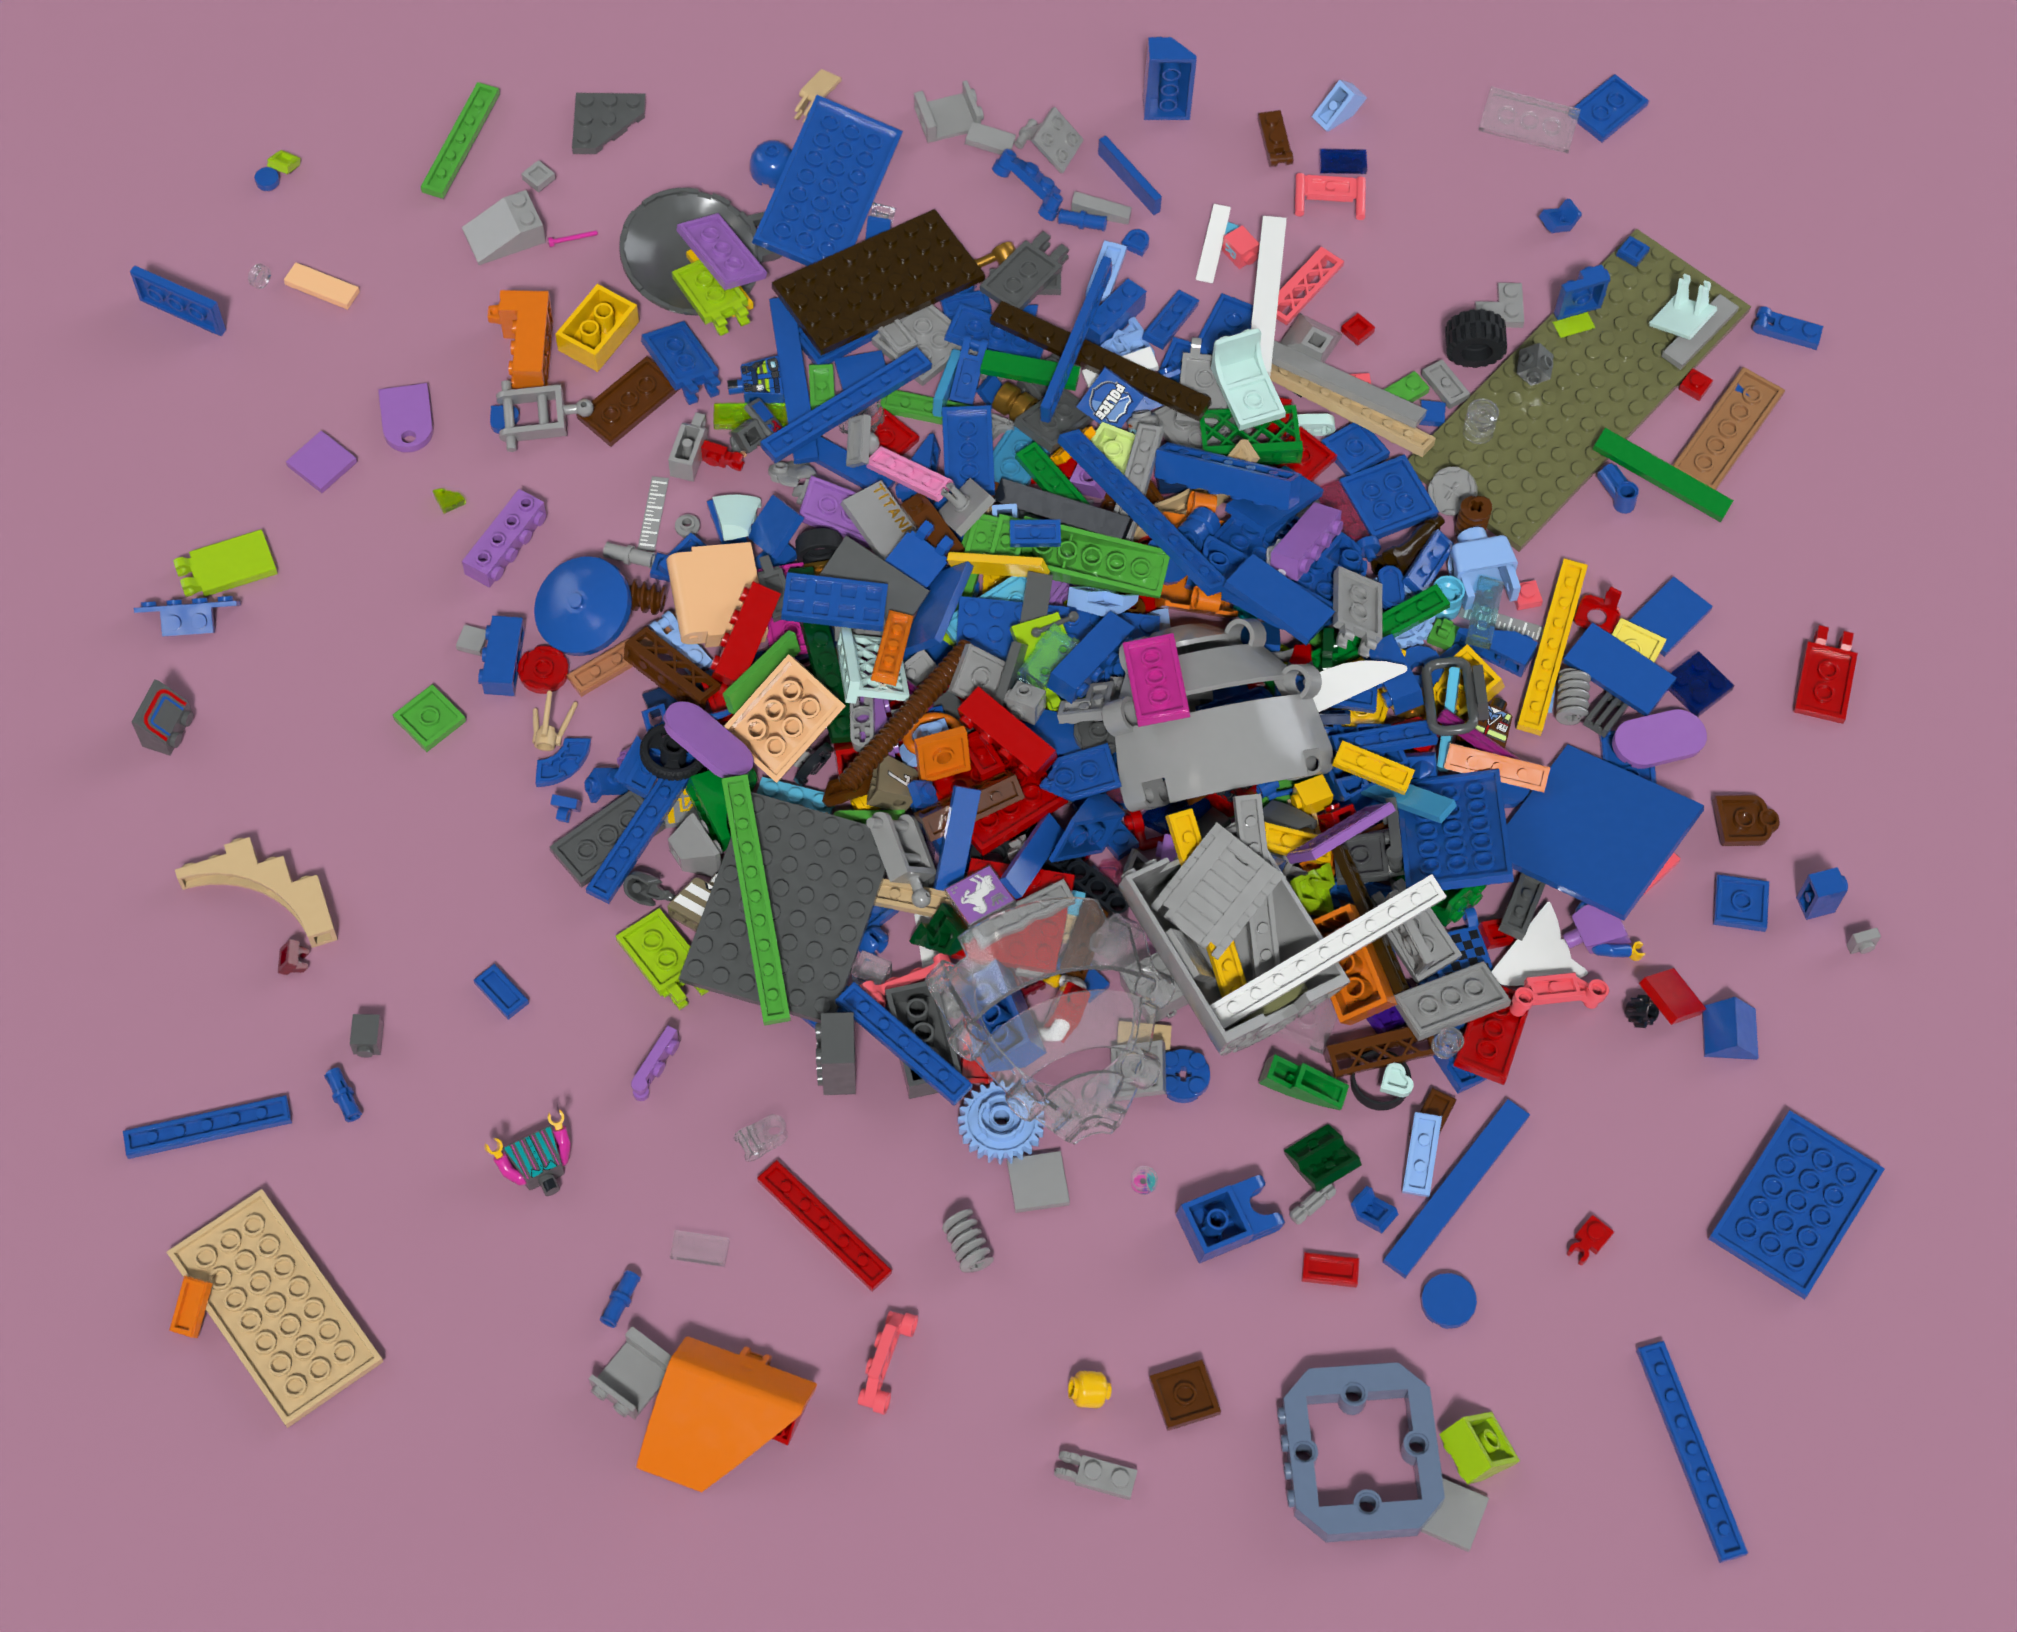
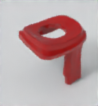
M1610 587L1609 591H1606L1605 599L1593 595H1585L1581 599L1576 611L1575 624L1587 629L1591 625L1587 614L1592 610H1601L1605 613L1607 620L1602 625H1596L1612 634L1621 615L1617 605L1622 592Z

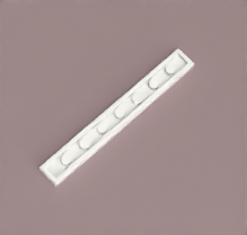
M1263 216L1251 330L1258 328L1262 333L1261 353L1265 368L1270 377L1287 218Z

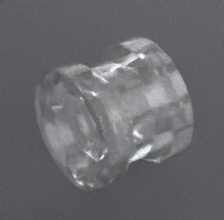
M1445 1027L1433 1038L1431 1048L1437 1057L1450 1059L1463 1047L1464 1037L1458 1029Z

